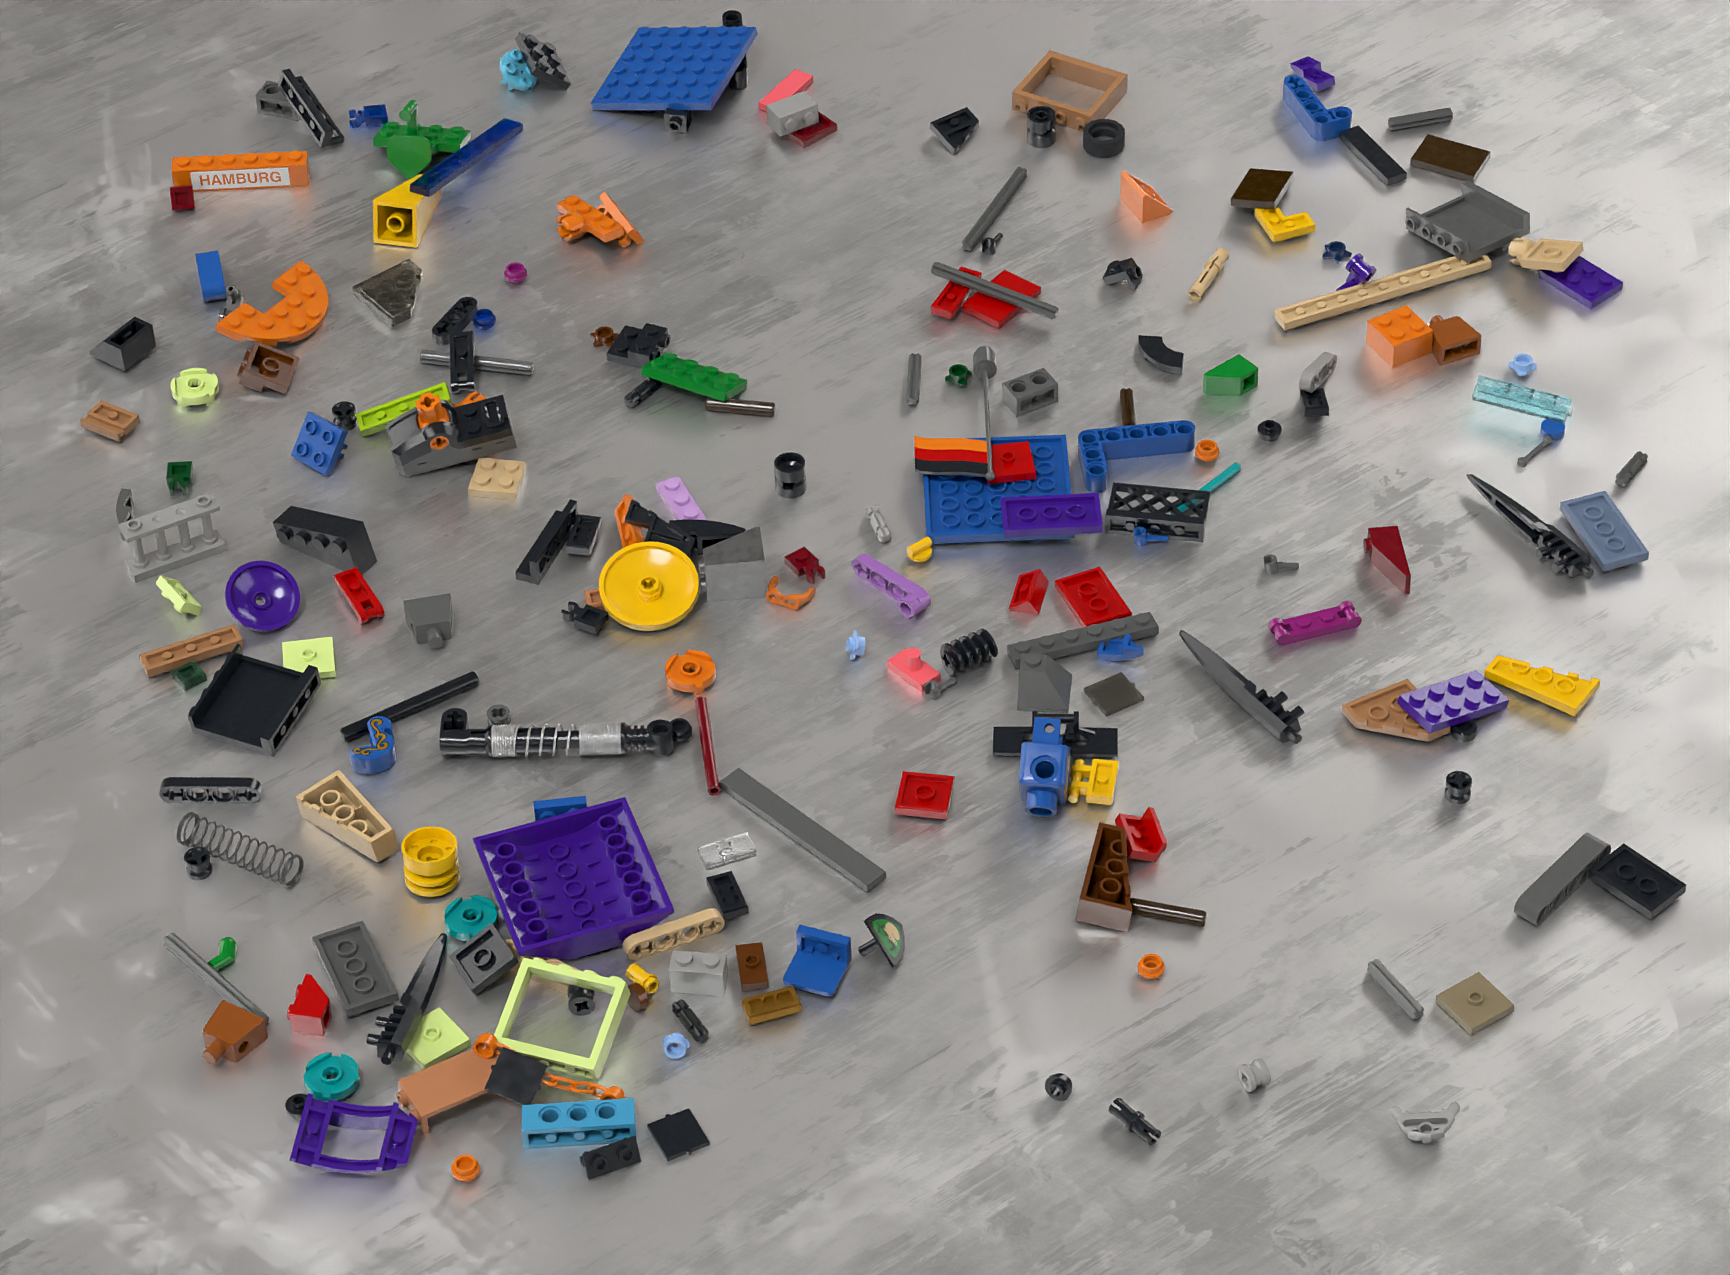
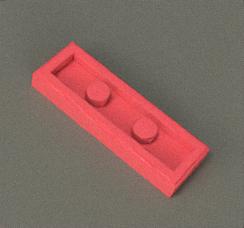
M794 69L758 102V108L766 111V105L803 92L813 83V75Z

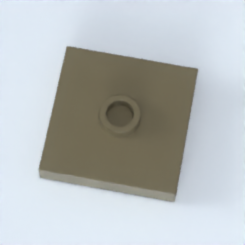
M1480 972L1436 995V1003L1470 1035L1514 1012V1004Z

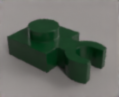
M192 461L168 462L166 480L170 496H174L176 490H182L183 496L188 494L187 485L192 484Z

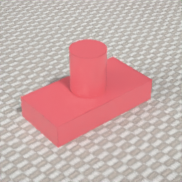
M905 648L887 660V668L921 693L925 691L924 685L926 682L941 681L940 673L921 660V651L918 648Z

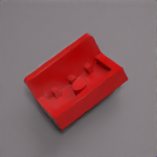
M1148 807L1142 817L1118 814L1115 824L1118 827L1125 828L1128 858L1156 862L1161 853L1165 851L1167 840L1154 808Z

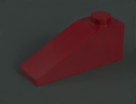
M1398 526L1368 528V537L1363 540L1364 552L1369 553L1371 563L1404 594H1410L1411 574Z

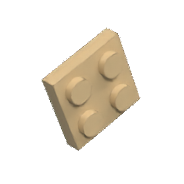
M480 457L468 487V495L516 501L527 470L526 462Z

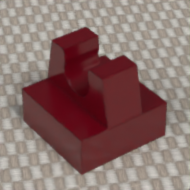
M193 185L170 187L172 210L195 208Z

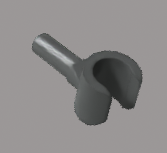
M1272 554L1266 555L1263 558L1265 571L1268 574H1275L1278 569H1299V563L1277 562V557Z
M954 677L940 684L936 681H928L924 685L925 694L930 693L931 699L938 700L941 696V691L957 683Z

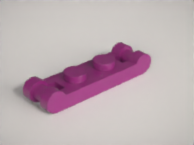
M1347 600L1333 608L1284 620L1274 618L1268 623V628L1272 634H1275L1276 642L1282 646L1358 627L1362 619L1357 612H1354L1355 607L1352 602Z

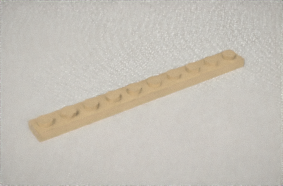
M1486 254L1469 262L1457 256L1449 257L1372 280L1365 284H1359L1275 309L1274 318L1283 330L1292 329L1491 269L1492 261Z

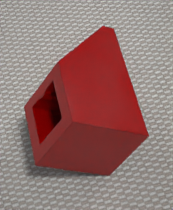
M306 974L302 984L297 986L294 1004H290L288 1007L287 1019L291 1022L292 1032L324 1037L332 1018L330 1001L313 976Z

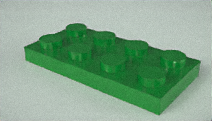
M664 353L662 356L642 366L641 375L723 402L742 392L747 387V380L739 378V375L735 373H724L718 371L719 369L713 366L705 367L699 365L695 360L678 358L673 353Z

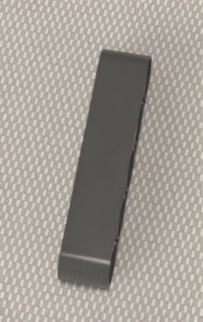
M1585 833L1518 898L1514 906V913L1534 925L1540 926L1588 879L1589 870L1610 854L1611 845L1590 833Z

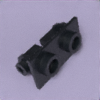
M636 1136L623 1138V1140L589 1152L585 1151L579 1157L582 1167L586 1169L588 1180L641 1162Z

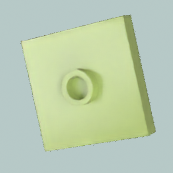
M332 637L282 642L283 664L285 668L303 673L307 666L311 665L318 667L320 679L336 677Z
M439 1007L422 1016L421 1022L406 1052L422 1069H425L471 1046L470 1038Z

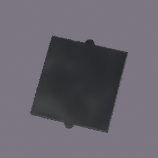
M503 1047L495 1065L491 1066L492 1072L484 1089L520 1105H531L537 1090L542 1088L540 1083L548 1065Z
M689 1108L672 1115L666 1114L664 1118L647 1124L649 1132L667 1161L685 1154L691 1155V1152L710 1145V1141Z

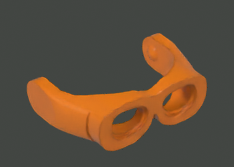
M773 576L768 585L766 600L777 605H783L789 609L798 610L799 607L809 602L815 596L816 589L811 587L804 594L783 596L775 588L778 585L779 577ZM787 600H792L794 603H789Z

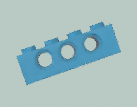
M634 1098L522 1105L524 1149L612 1144L623 1140V1138L636 1136Z

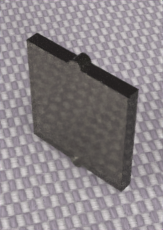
M1122 672L1084 688V693L1091 699L1092 705L1097 706L1106 717L1144 701V696L1137 690L1135 683H1131Z

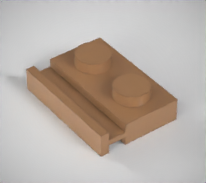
M101 400L87 413L85 419H80L81 427L120 442L123 435L126 436L140 423V418L135 413Z

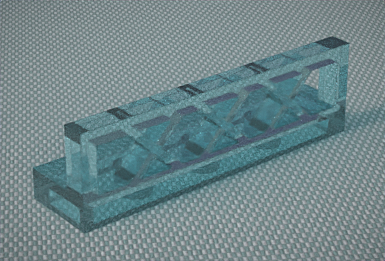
M1481 375L1478 377L1472 394V400L1563 424H1565L1567 416L1571 417L1573 413L1572 399Z

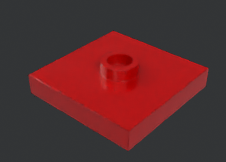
M1029 441L991 445L992 471L995 474V478L992 481L987 480L988 484L1036 479Z
M903 771L895 804V814L947 820L955 776Z

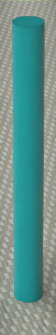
M1235 462L1199 490L1213 492L1241 470V466ZM1193 499L1191 502L1196 505L1202 499ZM1185 504L1177 507L1181 512L1190 509Z

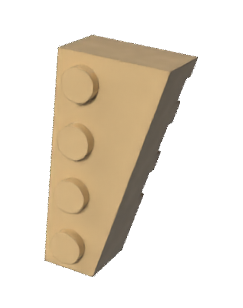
M337 770L295 796L301 816L375 862L382 861L400 849L393 828L340 770Z

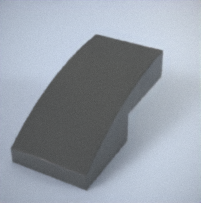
M122 488L116 504L118 524L134 519V503L131 489ZM120 531L121 539L126 541V539Z

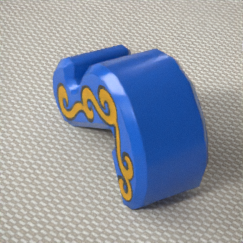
M384 716L373 717L367 722L370 733L369 740L372 747L364 746L349 751L350 765L355 772L376 774L389 769L395 763L396 748L391 721Z

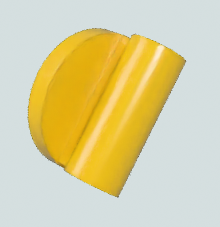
M927 536L908 546V557L916 562L928 560L932 556L931 539Z

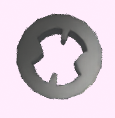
M494 705L488 709V725L510 724V711L507 706Z

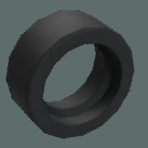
M1110 119L1091 121L1083 129V148L1090 155L1100 158L1116 156L1125 148V129L1122 124ZM1108 136L1112 137L1113 139L1098 140L1095 139V137Z

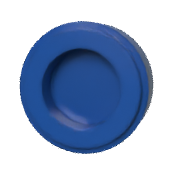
M1556 418L1546 419L1541 423L1540 433L1543 437L1550 436L1552 440H1559L1565 434V424Z

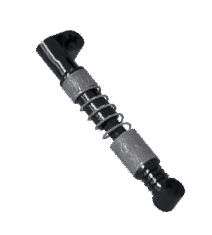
M451 708L442 714L439 740L441 755L486 754L489 757L496 758L516 757L517 754L525 753L526 757L528 753H538L539 757L541 753H551L554 756L558 749H564L565 755L568 756L569 749L578 748L580 756H590L593 754L597 756L606 754L621 755L632 751V748L635 751H638L639 748H641V751H645V748H647L652 754L663 756L671 753L674 749L673 726L667 720H654L647 725V728L644 725H641L640 728H638V725H634V729L625 722L581 723L579 730L572 723L569 731H564L560 723L556 727H549L547 724H544L543 727H535L534 724H531L529 728H522L520 724L517 726L515 724H501L498 726L489 725L486 729H469L467 712L461 708Z

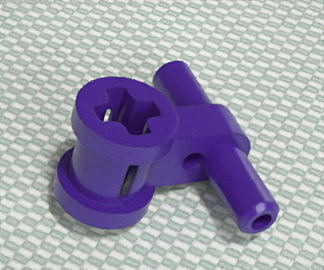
M1360 253L1356 254L1345 267L1350 272L1346 283L1337 288L1336 291L1365 284L1374 276L1377 269L1374 266H1369L1363 260L1364 257Z

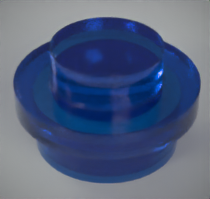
M480 309L474 314L472 319L473 325L478 329L487 330L495 325L496 317L491 310Z

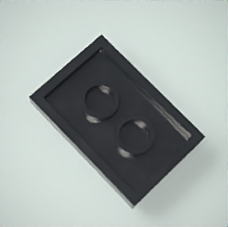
M519 32L515 40L531 75L567 90L571 83L567 72L563 68L562 61L556 53V48L548 42L543 43L531 34L525 35Z
M1624 843L1592 867L1588 873L1589 879L1650 920L1686 891L1685 883Z

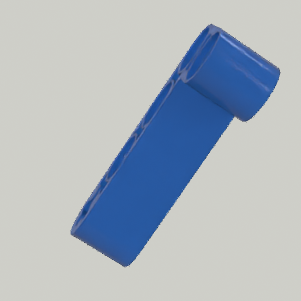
M1289 75L1284 78L1283 100L1314 140L1322 142L1339 138V132L1351 128L1352 110L1350 108L1340 106L1326 109L1302 77Z

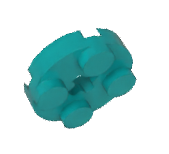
M471 895V899L462 900V897L457 898L447 906L444 913L446 932L462 941H469L491 923L497 928L499 922L495 904L490 899L480 895ZM476 916V919H474V920H467V919H466V918H472V917Z
M332 1052L324 1053L314 1057L305 1067V1089L308 1093L313 1094V1097L326 1102H329L330 1099L335 1101L341 1100L352 1094L360 1086L358 1065L347 1054L341 1053L340 1057L332 1056ZM327 1075H331V1076H336V1075H338V1076H337L336 1078H334V1079H327Z

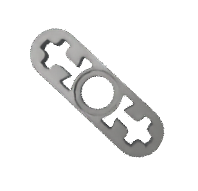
M1323 352L1303 371L1299 381V389L1310 393L1315 391L1334 372L1337 364V355Z

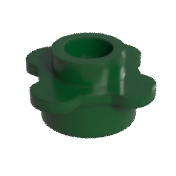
M956 364L949 368V375L945 377V381L956 386L967 385L968 378L972 377V372L966 366Z

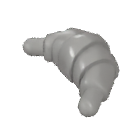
M1454 1102L1447 1109H1442L1440 1112L1429 1111L1419 1113L1403 1112L1398 1106H1393L1390 1109V1114L1396 1120L1402 1132L1408 1136V1139L1429 1144L1432 1143V1140H1439L1445 1137V1133L1451 1128L1455 1121V1116L1460 1111V1105Z

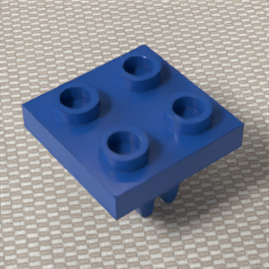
M308 412L291 456L322 474L331 476L337 459L344 457L341 451L348 447V445L344 444L348 431L314 412Z

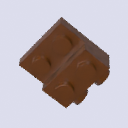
M255 341L252 350L248 348L244 356L243 362H246V365L241 363L237 374V377L241 378L239 384L259 392L265 386L286 394L300 358Z

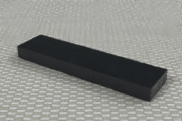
M1359 125L1339 132V139L1387 186L1407 179V172Z

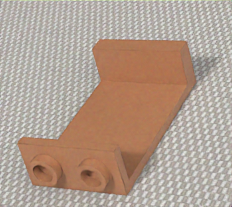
M472 1048L399 1079V1092L396 1093L398 1102L402 1108L406 1107L408 1109V1115L411 1113L418 1119L417 1126L426 1135L429 1133L427 1118L489 1092L484 1088L492 1072L491 1066L495 1065L498 1055L493 1054L490 1058H482Z

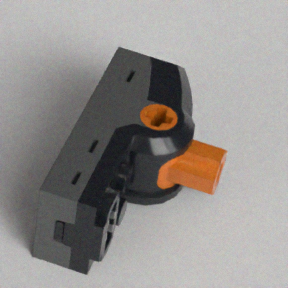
M431 392L421 394L419 400L415 401V408L401 414L386 425L392 444V455L399 475L404 477L517 448L503 395L454 407L448 401L441 400L439 395H432Z

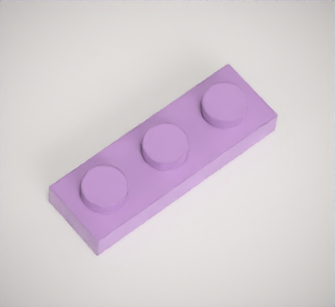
M679 476L656 483L657 492L676 520H707Z

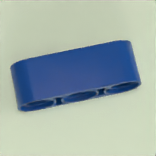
M218 250L195 254L204 302L226 299V289Z

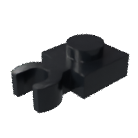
M569 601L568 611L561 610V617L564 621H574V627L595 635L609 620L608 612L587 604L584 608H580L577 603Z

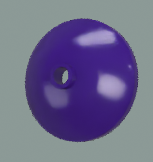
M252 561L237 568L230 576L225 588V602L232 617L242 626L253 631L271 632L283 628L294 618L300 604V591L294 577L282 566L269 561ZM256 600L263 601L264 605H258Z

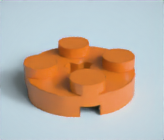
M687 650L686 655L679 657L678 653L671 656L665 665L667 686L678 691L691 692L693 695L704 693L705 688L709 687L716 678V666L712 662V658L707 653L698 650Z

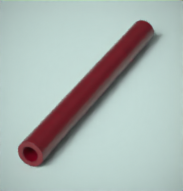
M701 696L695 699L707 790L710 795H718L721 792L708 700L706 697Z

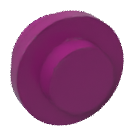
M511 263L506 267L504 277L509 282L520 283L527 278V270L521 263Z

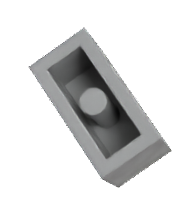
M805 91L766 105L767 124L780 137L819 122L818 104Z
M672 951L668 970L670 992L711 996L725 995L728 980L727 954Z

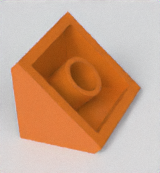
M1125 170L1122 171L1120 199L1142 224L1170 215L1173 212L1150 185Z

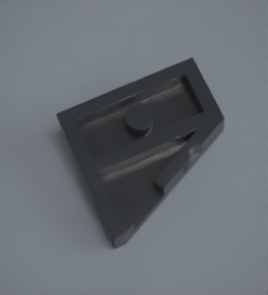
M967 107L930 122V130L953 155L958 153L979 127V120Z

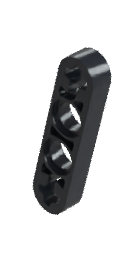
M168 777L161 782L159 795L164 801L170 803H255L260 799L262 785L254 778ZM192 788H201L204 792L197 793ZM218 788H226V789H228L230 792H228V793H222V792L218 791L217 789H218Z

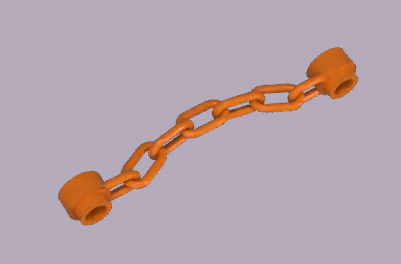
M491 1033L479 1035L473 1044L474 1052L482 1058H490L493 1054L499 1055L498 1047L510 1049L508 1046L499 1043L497 1038ZM545 1072L544 1076L551 1078L550 1082L544 1079L541 1081L542 1084L565 1091L592 1094L600 1098V1100L625 1099L623 1090L617 1086L606 1088L596 1083L574 1081ZM563 1081L570 1083V1085L567 1087L559 1085L558 1082ZM577 1085L588 1086V1090L577 1089ZM596 1089H600L604 1091V1093H597Z

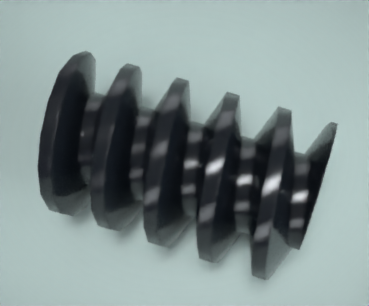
M983 628L977 630L976 633L972 632L968 636H962L959 640H952L950 644H942L940 649L942 664L949 675L954 674V667L958 672L963 671V664L967 668L972 667V661L976 665L980 664V656L984 661H987L990 658L989 653L993 657L998 655V648L993 637Z

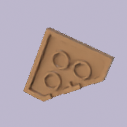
M1408 679L1342 705V713L1358 729L1426 742L1450 733V727L1429 733L1397 704L1399 695L1417 690Z

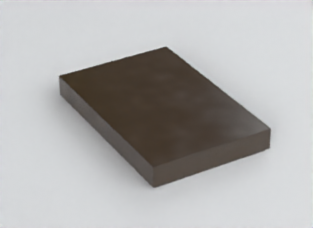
M1427 134L1412 156L1410 165L1465 181L1469 180L1473 183L1490 159L1491 151Z
M1250 168L1231 197V206L1274 210L1293 181L1294 172Z

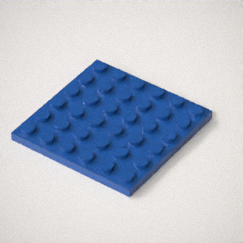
M664 26L660 28H638L591 101L592 109L666 110V108L676 110H712L757 37L756 27L683 26L678 28Z
M1066 435L991 437V445L1029 441L1036 479L988 484L986 477L923 474L926 537L928 536L931 539L932 544L1075 538V534L1004 538L1000 498L1071 494ZM965 438L986 441V438Z

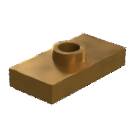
M794 986L741 999V1006L749 1025L802 1011V1004Z

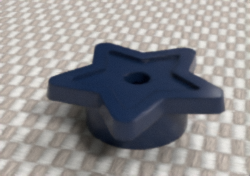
M1334 241L1325 245L1326 252L1322 255V258L1332 259L1339 264L1343 258L1351 257L1352 253L1346 250L1344 243Z

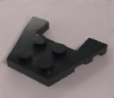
M631 500L625 522L648 529L644 542H660L671 545L691 558L696 543L695 538L670 522L667 523L653 511H648L640 506V503Z

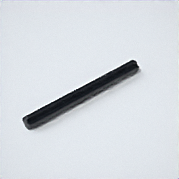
M471 671L340 729L341 736L345 742H349L369 733L367 722L373 717L384 716L391 723L477 686L479 678L474 671Z

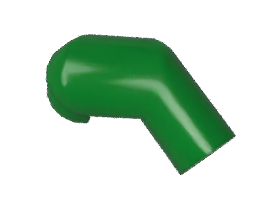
M225 937L220 940L219 955L208 961L217 971L236 959L237 943L231 937Z

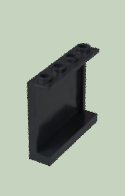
M237 644L233 651L227 655L220 670L215 672L213 680L203 690L197 704L190 709L188 720L190 721L192 732L274 757L321 686L318 667L308 665L302 673L243 655L241 645Z

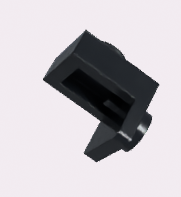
M1133 258L1111 262L1107 266L1103 280L1106 285L1127 280L1130 287L1136 289L1143 274Z

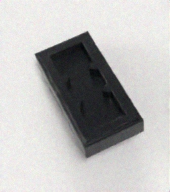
M1317 388L1312 393L1300 390V400L1305 417L1329 416V406L1324 388Z
M577 514L565 546L566 553L590 556L602 524L601 517Z
M732 871L706 877L707 886L724 920L749 914L748 905Z

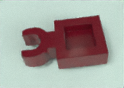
M802 547L784 556L785 565L798 577L805 574L808 583L815 584V575L825 579V569L819 565V560L806 547Z

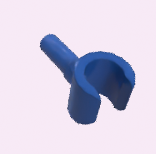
M1144 527L1133 529L1134 542L1137 546L1141 547L1152 541L1168 542V536L1147 534Z

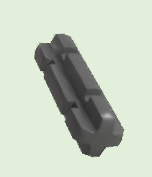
M1641 451L1636 452L1633 458L1616 475V484H1620L1622 487L1627 486L1630 480L1642 469L1641 467L1647 463L1648 455L1646 453L1643 454Z

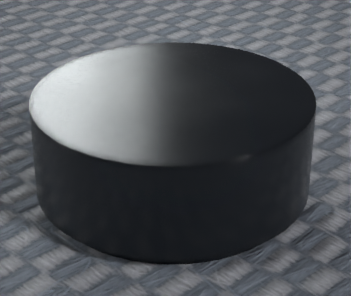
M1473 720L1451 726V736L1457 741L1469 742L1475 739L1477 735V724Z

